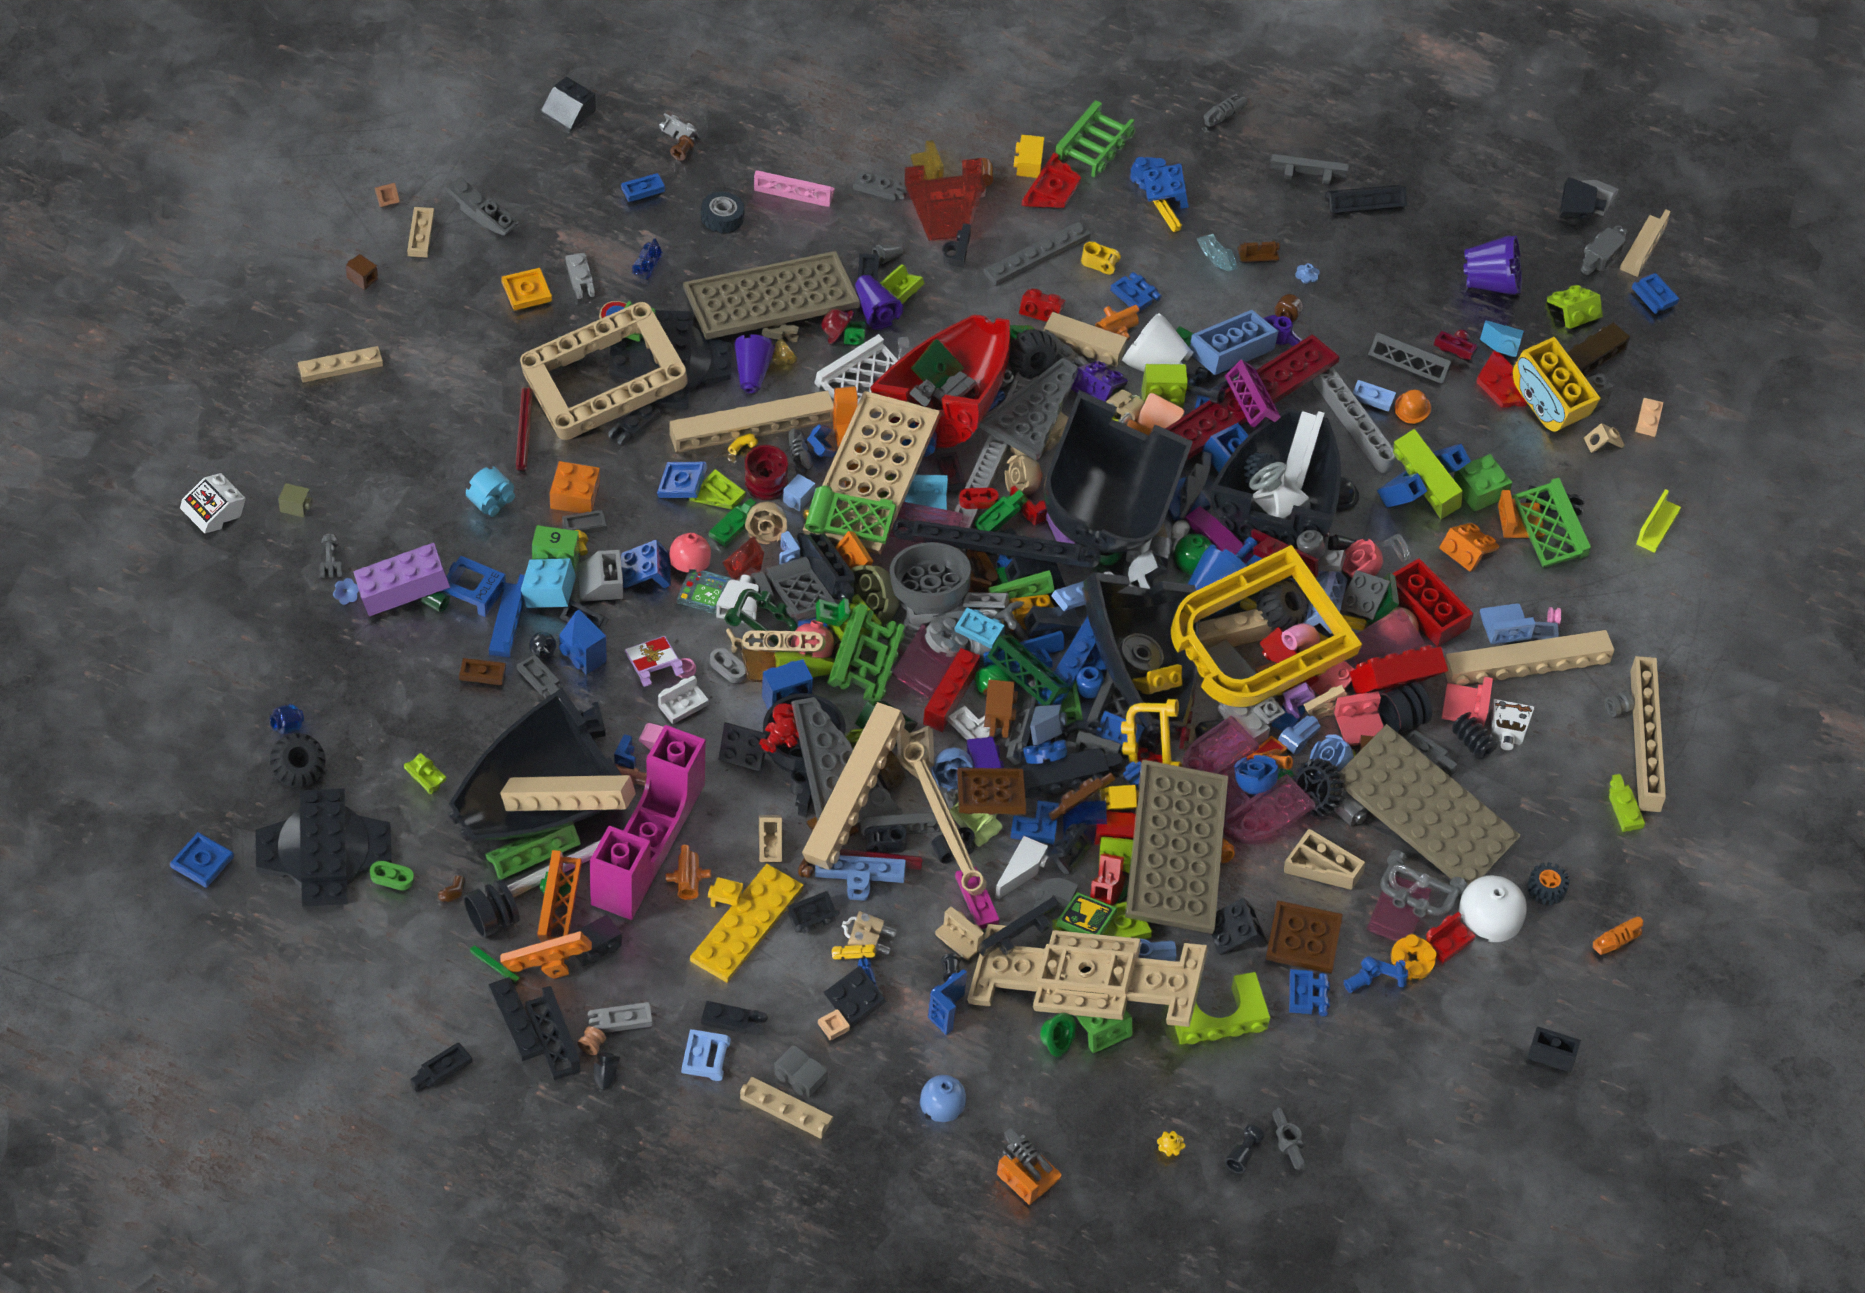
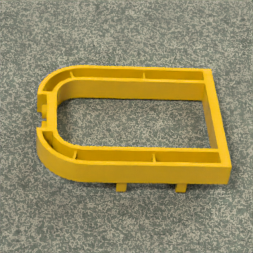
M1292 545L1189 594L1180 603L1171 626L1173 645L1177 652L1185 650L1187 657L1193 660L1199 674L1204 677L1201 685L1203 690L1216 701L1233 707L1253 706L1271 696H1279L1285 690L1315 675L1320 676L1326 673L1327 669L1357 655L1362 646L1360 640ZM1292 575L1334 636L1249 678L1240 680L1226 676L1217 667L1193 630V624Z

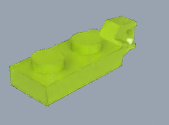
M1621 774L1612 775L1609 798L1622 831L1643 829L1645 822L1629 785H1624Z

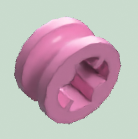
M1549 607L1547 622L1558 623L1559 627L1561 608L1554 610L1552 607Z

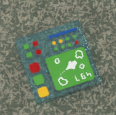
M690 569L678 594L677 603L716 614L717 602L731 578L704 570L696 572V569Z

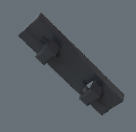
M1054 897L1048 899L983 940L978 948L979 953L984 957L999 948L1006 956L1014 949V945L1010 940L1035 925L1043 933L1050 926L1046 917L1055 912L1058 902Z

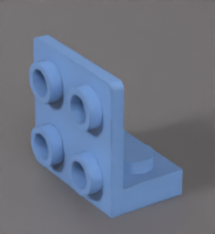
M1520 604L1480 609L1479 613L1491 645L1532 638L1535 628L1534 618H1525Z

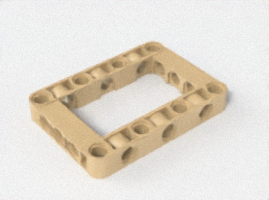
M645 302L633 304L527 351L520 358L522 371L557 436L562 440L572 439L681 390L688 382L684 364L651 307ZM631 334H642L647 349L650 348L656 364H659L660 368L571 408L567 407L548 371L560 366L564 367L584 358L586 354L622 341V338Z

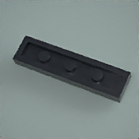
M507 977L488 984L489 991L521 1061L544 1054L543 1047L511 978Z

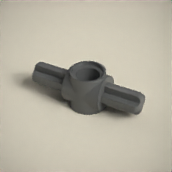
M1279 1107L1272 1112L1278 1127L1276 1130L1279 1139L1278 1147L1285 1154H1289L1295 1169L1303 1170V1168L1307 1167V1161L1302 1151L1304 1146L1301 1140L1302 1132L1298 1126L1290 1123L1285 1109Z

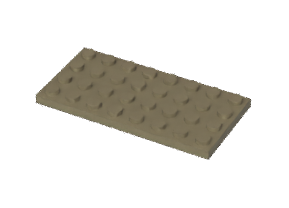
M836 251L683 282L685 293L705 339L821 316L833 309L845 311L860 307V300Z
M1387 724L1341 770L1343 774L1340 779L1346 781L1342 784V788H1345L1348 794L1450 879L1461 877L1469 885L1474 880L1483 877L1521 836Z
M1147 760L1142 761L1125 918L1213 934L1215 929L1228 776Z

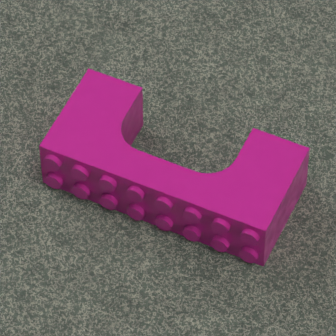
M664 725L647 756L646 784L636 809L623 831L608 826L590 859L592 906L630 920L633 919L705 786L706 739Z

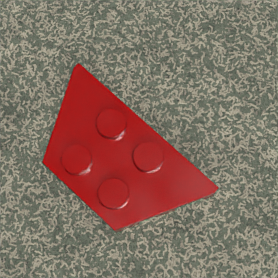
M1053 153L1022 199V206L1064 208L1080 185L1081 177L1072 171L1067 163L1063 164L1058 159L1059 155L1057 153Z
M1494 350L1478 375L1477 384L1501 408L1526 406V400L1514 383V367L1499 352Z

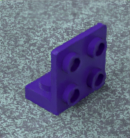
M1095 361L1078 367V373L1071 390L1076 393L1080 390L1106 402L1110 398L1113 389L1126 385L1128 380L1123 377L1122 373L1107 368L1105 363Z

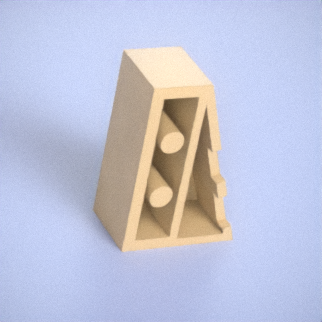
M1308 829L1286 859L1284 873L1352 890L1364 874L1365 862L1311 829Z

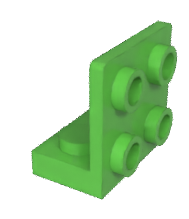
M1126 1009L1123 1020L1074 1015L1088 1032L1089 1049L1093 1054L1133 1036L1132 1017Z

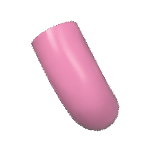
M1302 623L1285 630L1282 633V641L1288 649L1295 650L1299 648L1302 652L1320 643V636L1312 625Z

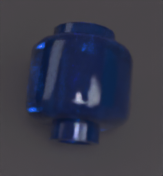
M293 704L277 707L273 710L272 715H270V725L274 731L281 735L300 730L304 721L303 712Z

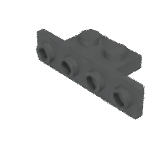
M1081 731L1078 733L1076 743L1065 740L1067 755L1096 748L1102 750L1104 755L1119 754L1121 745L1113 740H1106L1091 733ZM1056 738V741L1065 740V739ZM1123 758L1121 770L1112 775L1126 780L1123 772L1126 771L1125 767L1130 764L1129 760Z

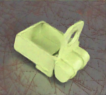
M958 803L950 809L953 819L961 828L968 827L974 831V843L979 847L986 844L991 837L997 835L1003 828L996 819L997 814L959 813Z

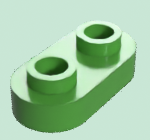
M377 861L370 867V878L376 884L398 890H407L414 883L413 871L408 867L386 861Z

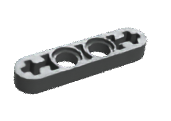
M933 812L867 817L860 822L861 834L863 836L864 831L872 826L901 825L906 829L907 834L942 831Z

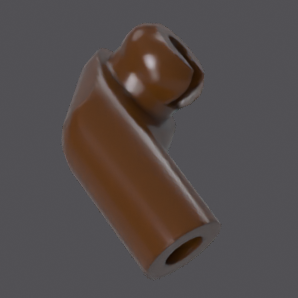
M804 858L799 865L798 875L802 878L812 877L814 872L813 864L806 862Z

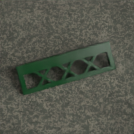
M1011 635L999 636L987 655L991 661L1043 706L1052 705L1059 694L1067 693L1071 687ZM1000 647L1005 652L1006 660L1001 661L996 656ZM1011 661H1017L1020 664L1021 673L1013 671ZM1026 674H1032L1035 677L1036 686L1028 684ZM1042 687H1047L1052 691L1048 700L1043 697Z

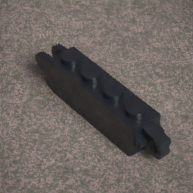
M811 532L809 535H805L804 533H798L797 540L801 548L800 555L807 557L811 569L832 598L841 601L843 598H846L849 603H852L854 596V574L826 534Z
M1096 748L1069 754L1055 761L1047 759L1043 760L1044 763L1022 765L1020 769H1023L1025 798L1030 797L1034 799L1046 793L1056 794L1068 788L1078 789L1083 782L1090 778L1094 781L1097 778L1105 777L1109 773L1113 774L1120 771L1123 757L1115 753L1104 755L1102 750Z

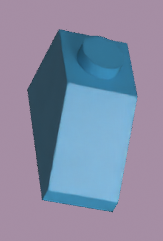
M1485 320L1480 340L1496 352L1516 357L1524 331Z

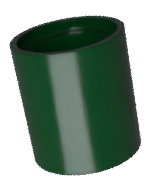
M439 591L422 597L421 601L442 613L450 602V596Z

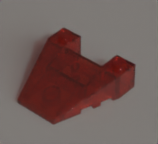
M982 158L962 160V176L928 180L924 165L905 167L907 192L928 241L957 238L958 229L962 230L963 223L972 225L975 217L974 213L980 204V197L986 188V172Z

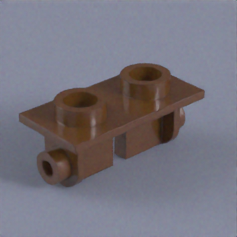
M1243 242V244L1237 247L1240 262L1279 260L1277 251L1280 248L1279 242H1262L1261 245H1258V242Z

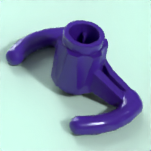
M1271 315L1263 318L1278 330L1276 344L1285 345L1288 343L1294 346L1302 341L1292 330L1293 323L1288 317Z

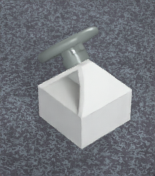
M1275 462L1262 468L1252 477L1249 486L1253 490H1258L1253 494L1252 508L1255 511L1290 520L1294 505L1311 509L1309 497L1284 474L1286 465L1283 462Z

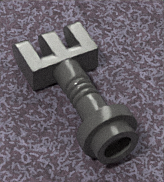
M326 534L321 540V545L326 548V562L320 563V578H325L326 570H329V578L333 577V570H337V576L342 577L341 561L335 562L334 548L338 546V539L334 534Z

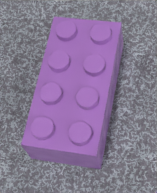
M435 543L353 571L361 599L369 616L450 588Z

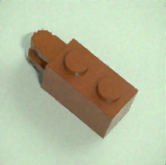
M988 680L984 727H990L989 736L994 737L996 728H1001L1003 738H1008L1010 723L1015 721L1016 708H1012V704L1017 703L1018 691H1014V682Z

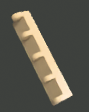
M751 1077L747 1085L744 1084L741 1088L740 1099L821 1139L833 1121V1116L754 1077Z

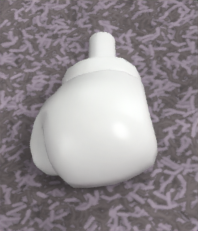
M1179 520L1172 526L1171 540H1173L1171 552L1173 553L1178 541L1189 532L1190 527L1187 521Z

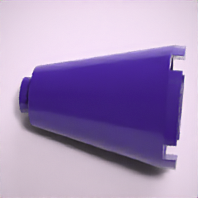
M863 275L857 279L855 288L869 326L874 330H881L893 324L891 321L895 318L899 319L901 317L903 305L898 298L870 275Z
M745 335L735 341L740 387L746 393L753 394L759 391L775 352V344L772 345V340L764 336L751 335L750 338L744 339Z

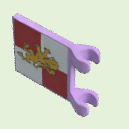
M665 636L625 649V653L644 687L652 684L650 672L672 666L676 676L684 674L682 661L678 659Z

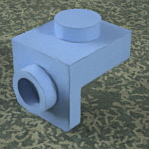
M789 531L782 533L781 548L784 552L780 553L779 564L800 558L798 540L793 538Z

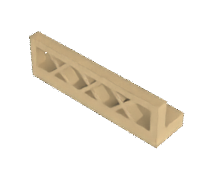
M1665 209L1660 219L1652 215L1648 217L1623 260L1620 270L1637 277L1639 276L1667 227L1671 211Z

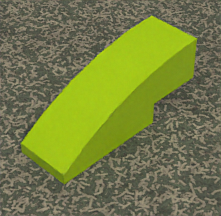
M775 652L776 667L803 659L812 677L830 674L835 659L832 657H813V653L806 652L805 655L798 652Z

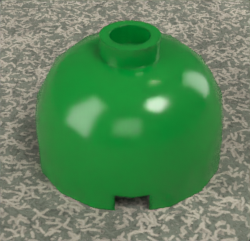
M1187 534L1176 544L1173 561L1179 566L1180 571L1192 575L1204 551L1213 544L1202 534Z

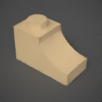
M759 815L760 862H782L781 815Z

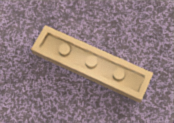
M378 346L298 362L302 382L383 366Z

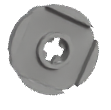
M949 617L932 620L927 626V633L925 634V639L929 646L937 653H940V651L947 653L946 657H956L960 648H965L968 638L955 632L956 622Z

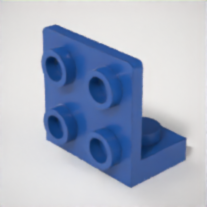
M1181 164L1143 171L1148 201L1175 197L1176 202L1180 201L1181 209L1189 208Z
M657 539L621 554L623 588H628L650 578H653L663 588L671 586L669 551Z
M965 969L959 973H953L947 982L941 986L937 985L930 993L928 1018L945 1035L953 1031L955 1002L965 995L967 971Z

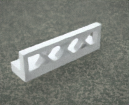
M1302 411L1286 462L1284 474L1300 490L1302 489L1324 413L1318 411L1317 415Z

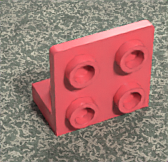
M1343 661L1327 669L1326 673L1318 676L1319 680L1311 686V689L1319 696L1328 692L1331 688L1340 685L1346 689L1352 682L1349 672L1354 670V668Z
M1484 677L1483 684H1478V688L1448 683L1442 719L1456 721L1461 715L1472 712L1470 718L1476 717V724L1481 723L1482 727H1484L1489 709L1493 678Z
M1379 691L1337 698L1334 714L1342 737L1350 746L1359 745L1361 735L1375 736L1384 727L1378 713L1381 700Z

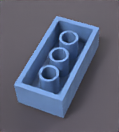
M1250 310L1192 334L1190 349L1194 352L1192 357L1214 375L1233 368L1241 359L1247 362L1273 351L1278 330L1253 310Z

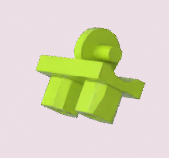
M419 753L412 761L404 764V769L429 794H433L440 789V785L446 781V776L433 765V761L430 758H426L422 753Z

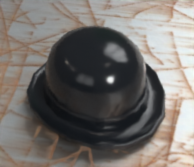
M1341 477L1336 509L1350 508L1359 501V491L1348 478Z

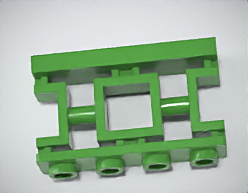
M860 603L851 610L827 684L832 687L840 686L844 690L849 687L851 682L865 689L864 700L881 701L886 694V682L889 681L892 675V663L896 661L899 654L897 648L904 638L905 633L903 630L905 625L901 623L897 625L892 620L887 624L886 628L871 621L874 611H867L868 607ZM861 627L871 631L870 637L863 634L858 636ZM879 635L886 639L890 637L887 646L877 641ZM862 645L878 652L874 665L858 658ZM849 664L859 669L857 675L852 672L846 674ZM867 673L873 676L877 675L875 683L865 679Z

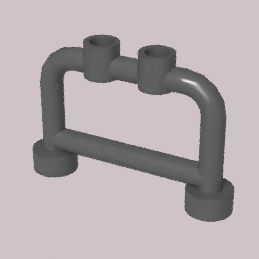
M1399 850L1391 851L1387 858L1389 866L1381 879L1380 886L1386 895L1393 898L1392 902L1398 908H1403L1407 904L1414 907L1413 913L1418 917H1424L1426 913L1433 916H1443L1451 910L1457 896H1461L1468 886L1467 882L1461 877H1453L1450 883L1446 884L1405 866L1406 855ZM1395 871L1447 893L1448 896L1443 906L1439 908L1434 907L1426 899L1411 897L1406 890L1400 889L1397 891L1391 888L1389 882Z

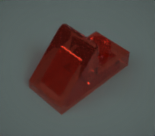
M753 536L722 563L731 578L737 580L751 567L760 571L765 552L756 537Z

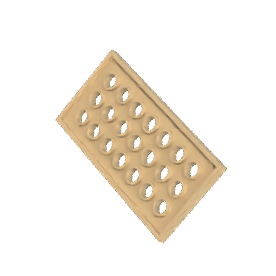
M864 391L823 485L831 487L834 493L880 501L881 498L878 496L881 492H889V495L882 499L892 500L893 504H896L895 514L889 531L890 534L941 417L940 411ZM875 412H881L878 418H872L871 415ZM894 417L900 418L897 423H891L890 420ZM913 422L919 423V426L916 428L909 427ZM867 429L874 430V432L871 435L867 436L863 434L864 431ZM886 434L893 435L888 441L882 439ZM905 439L912 440V442L907 446L901 445L902 441ZM858 447H866V450L864 452H856V449ZM877 452H885V455L883 457H875V454ZM899 456L904 457L901 463L894 462L895 458ZM851 464L859 465L855 470L848 469ZM870 469L878 470L875 475L867 474ZM890 474L897 475L894 480H886V477ZM844 481L851 482L846 488L840 486ZM864 486L870 487L866 493L859 492L860 488ZM846 501L837 505L840 511L850 506ZM862 505L861 509L857 511L862 515L870 509L867 505ZM881 509V513L878 515L880 519L888 516L890 510ZM853 510L843 515L847 522L857 518ZM873 515L863 519L867 526L877 522ZM839 517L832 522L831 527L839 528L844 525V522ZM861 521L851 527L853 531L857 532L865 529ZM804 525L803 532L804 534L809 535V533L811 532L808 531ZM880 525L874 528L872 533L877 536H883L884 529ZM828 532L821 533L826 534L830 541L839 543L844 537L843 535ZM859 539L868 552L881 555L885 546L884 543Z

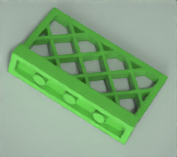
M1559 477L1552 479L1551 483L1512 495V498L1515 499V507L1543 568L1579 556L1580 559L1589 556L1591 546ZM1548 490L1550 495L1548 502L1537 498L1539 493ZM1527 498L1532 500V503L1527 508L1520 504L1519 499ZM1535 502L1546 506L1543 514L1532 510ZM1548 508L1558 512L1557 519L1545 515ZM1529 514L1540 518L1537 526L1528 522ZM1543 519L1554 524L1551 531L1540 527ZM1556 525L1565 528L1566 534L1564 537L1553 533ZM1537 531L1548 535L1545 543L1536 539ZM1551 537L1562 541L1559 549L1547 545ZM1564 543L1573 546L1575 552L1566 553L1561 549ZM1545 549L1556 553L1555 558L1546 561L1543 555Z

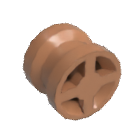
M589 1026L584 1031V1037H581L577 1044L583 1052L589 1055H597L600 1050L599 1046L606 1041V1036L601 1030Z

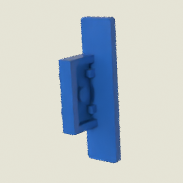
M1058 631L1020 643L1046 666L1052 668L1053 661L1048 654L1064 649V634L1062 631ZM999 648L996 656L1001 661L1006 660L1004 650ZM990 651L983 654L984 667L996 665L987 657ZM1011 661L1013 671L1021 673L1020 664L1017 661Z

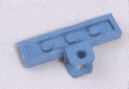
M840 855L837 863L833 864L831 870L816 865L815 877L847 879L848 898L850 900L865 901L870 894L871 881L904 883L906 860ZM857 889L863 891L861 894L854 893Z

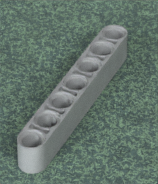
M1332 366L1315 377L1313 384L1375 469L1381 473H1389L1393 469L1395 460L1394 449Z

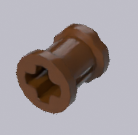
M681 135L678 143L671 147V155L679 161L684 160L686 153L694 148V141L687 135Z

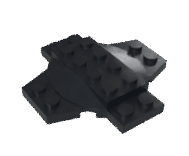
M655 310L656 318L685 366L688 382L683 389L650 404L657 408L688 409L689 393L696 390V386L699 383L704 382L707 385L731 380L732 343L715 338L705 339V336L693 326L694 312ZM643 336L640 342L625 337L622 338V341L610 346L609 375L631 381L660 368L659 364L655 363L650 348L647 349Z
M345 788L300 791V809L294 812L287 820L255 830L256 872L282 878L286 875L290 876L295 881V884L301 887L302 907L348 904L347 885L354 881V876L358 872H370V867L377 861L392 863L390 822L359 816L353 810L346 807Z

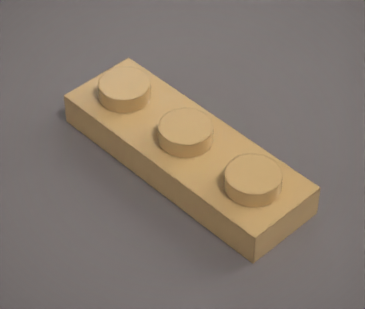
M414 207L407 250L408 256L428 257L434 208Z

